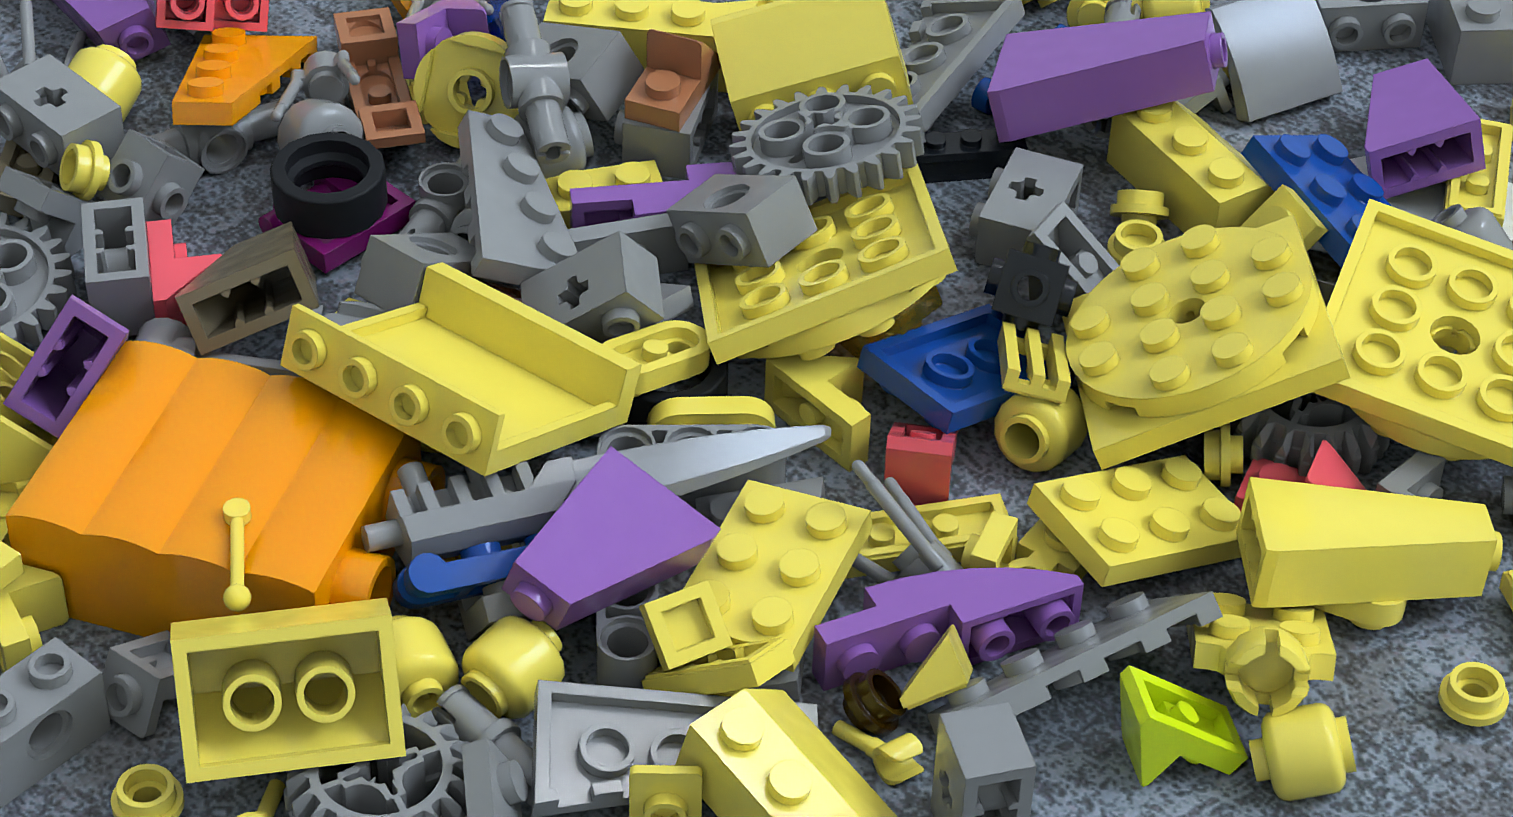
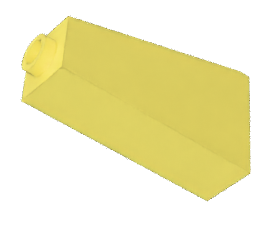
M1249 477L1236 531L1252 607L1259 608L1482 596L1488 572L1498 569L1503 550L1502 535L1500 532L1494 531L1486 504Z

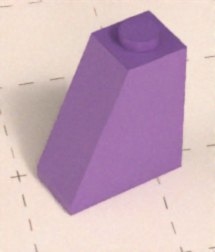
M1428 58L1373 74L1364 149L1368 176L1382 187L1385 199L1486 169L1481 119Z
M72 294L3 404L59 439L124 342L128 340L130 330Z
M610 446L515 560L501 589L510 595L512 603L523 615L534 621H544L557 631L696 566L705 556L721 528Z

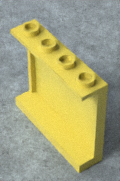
M443 262L426 267L418 303L342 326L301 304L292 305L280 363L284 368L484 477L627 423L642 364Z

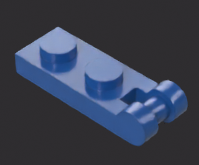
M538 533L524 539L525 546L507 550L501 549L500 542H487L475 545L461 551V559L445 562L440 556L433 553H422L416 556L394 579L392 585L393 595L401 606L408 609H420L483 595L482 589L484 587L506 580L515 560Z

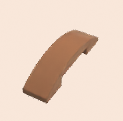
M389 7L334 13L333 18L339 51L346 50L349 53L350 63L360 76V83L358 85H352L349 82L348 97L352 111L361 120L365 140L369 141L376 149L426 143L425 131L416 100H411L406 79L403 78L398 51V37Z

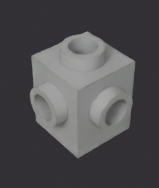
M129 129L114 157L110 160V174L105 188L96 193L108 201L143 197L146 221L171 219L173 228L178 217L185 210L188 199L205 169L167 143Z

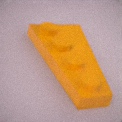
M236 27L214 29L211 35H204L172 100L173 125L233 126L261 104V95L273 94L281 88V75L282 77L290 78L292 70L301 69V63H305L309 56L317 52V36L246 35L244 29Z

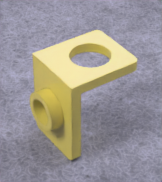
M683 765L631 766L629 773V817H702V768L699 766Z

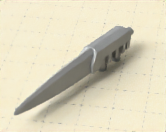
M807 425L748 430L657 443L619 450L618 452L675 495L681 496L751 472L820 444L831 437L832 429L826 425ZM604 454L575 460L572 459V456L546 461L536 478H534L527 461L514 465L512 474L499 477L497 472L484 477L464 466L470 481L469 484H466L463 474L449 477L447 488L435 491L428 480L421 462L406 463L397 471L403 489L390 491L385 515L386 521L361 527L364 549L369 553L395 547L403 563L407 566L416 556L422 553H433L442 559L459 556L461 551L482 543L500 542V546L524 542L526 537L538 533Z

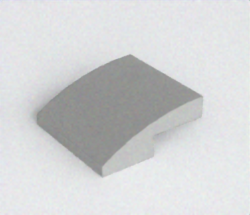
M1232 0L1205 9L1206 12L1211 11L1215 33L1223 32L1226 38L1228 51L1227 66L1237 120L1251 122L1343 92L1333 47L1315 0Z

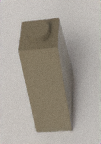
M291 221L233 245L175 295L177 304L201 355L290 319L292 305L301 304L310 310L319 307L316 277Z

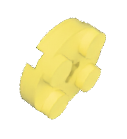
M463 32L441 41L422 58L414 78V100H416L419 113L423 111L426 121L432 126L430 130L442 142L460 149L458 126L467 110L490 115L500 113L513 119L519 114L517 108L507 109L501 96L499 67L501 58L508 48L504 40L484 32ZM472 76L480 79L481 86L486 88V98L478 99L475 106L467 103L468 95L465 92L459 91L460 82H468Z

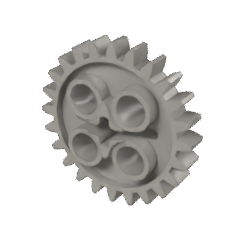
M843 84L834 93L827 92L823 86L818 87L816 94L809 97L804 93L795 92V101L789 103L775 99L773 100L774 109L772 111L756 109L754 111L755 120H742L740 122L741 131L732 133L733 144L729 145L733 170L736 174L796 176L807 205H812L818 197L827 196L831 203H837L840 194L847 192L856 198L862 197V188L869 186L882 190L885 188L884 178L902 179L904 177L902 168L915 167L917 165L916 156L924 155L923 143L926 140L922 115H919L916 104L908 105L907 96L902 95L892 98L891 89H885L873 95L871 85H866L857 92H850L848 84Z
M2 212L0 214V331L20 344L27 342L39 346L43 341L41 330H49L72 294L74 296L77 295L74 281L76 276L69 253L65 252L63 240L61 238L52 239L49 227L46 225L33 230L30 218L24 217L13 226H10L7 213Z

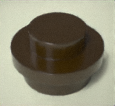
M873 668L866 673L856 672L843 683V709L854 726L863 732H872L878 736H887L897 729L899 718L905 714L907 708L903 709L899 700L902 692L891 677L883 671Z

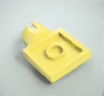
M1213 593L1223 617L1202 627L1196 626V624L1186 625L1193 668L1217 671L1224 675L1227 690L1233 701L1245 712L1258 716V704L1269 705L1272 717L1284 715L1294 710L1307 696L1309 691L1308 680L1333 681L1336 651L1324 611L1315 610L1314 606L1259 608L1246 604V599L1235 594Z

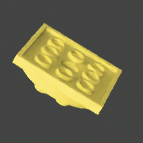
M918 163L912 168H902L904 176L902 179L884 178L885 188L882 190L867 186L862 188V197L856 198L847 192L840 194L837 203H831L828 198H825L812 205H808L818 230L769 268L694 263L707 343L716 364H721L736 357L739 359H761L799 354L802 360L820 358L832 351L836 343L857 335L872 337L887 331L894 325L895 315L915 303L933 286L942 282L946 275L958 271Z
M1369 198L1327 305V311L1351 378L1312 393L1349 406L1361 419L1370 425L1375 433L1391 438L1412 449L1440 456L1448 461L1492 459L1513 467V250ZM1439 345L1451 347L1460 355L1449 353L1441 349Z
M1293 214L1258 228H1214L1207 224L1197 225L1188 229L1182 236L1167 240L1151 248H1137L1126 254L1120 266L1101 280L1091 292L1073 299L1068 318L1062 316L1067 335V359L1077 380L1092 450L1101 470L1351 378L1301 232Z

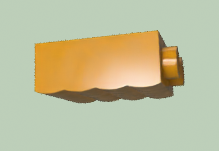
M125 341L5 517L11 548L21 553L22 564L54 572L62 578L69 618L146 637L162 631H170L171 623L378 598H387L390 607L393 597L392 585L396 578V566L392 558L396 551L395 547L368 553L365 551L362 543L361 527L386 521L385 515L390 491L403 489L397 471L406 463L421 462L434 491L445 489L446 481L445 471L441 465L422 461L420 441L305 378L289 375H269L254 367L225 359L196 358L182 350L159 343ZM232 498L246 499L251 505L252 513L250 522L244 525V586L249 589L252 597L249 606L239 612L228 609L223 601L225 589L230 586V525L224 520L223 505Z

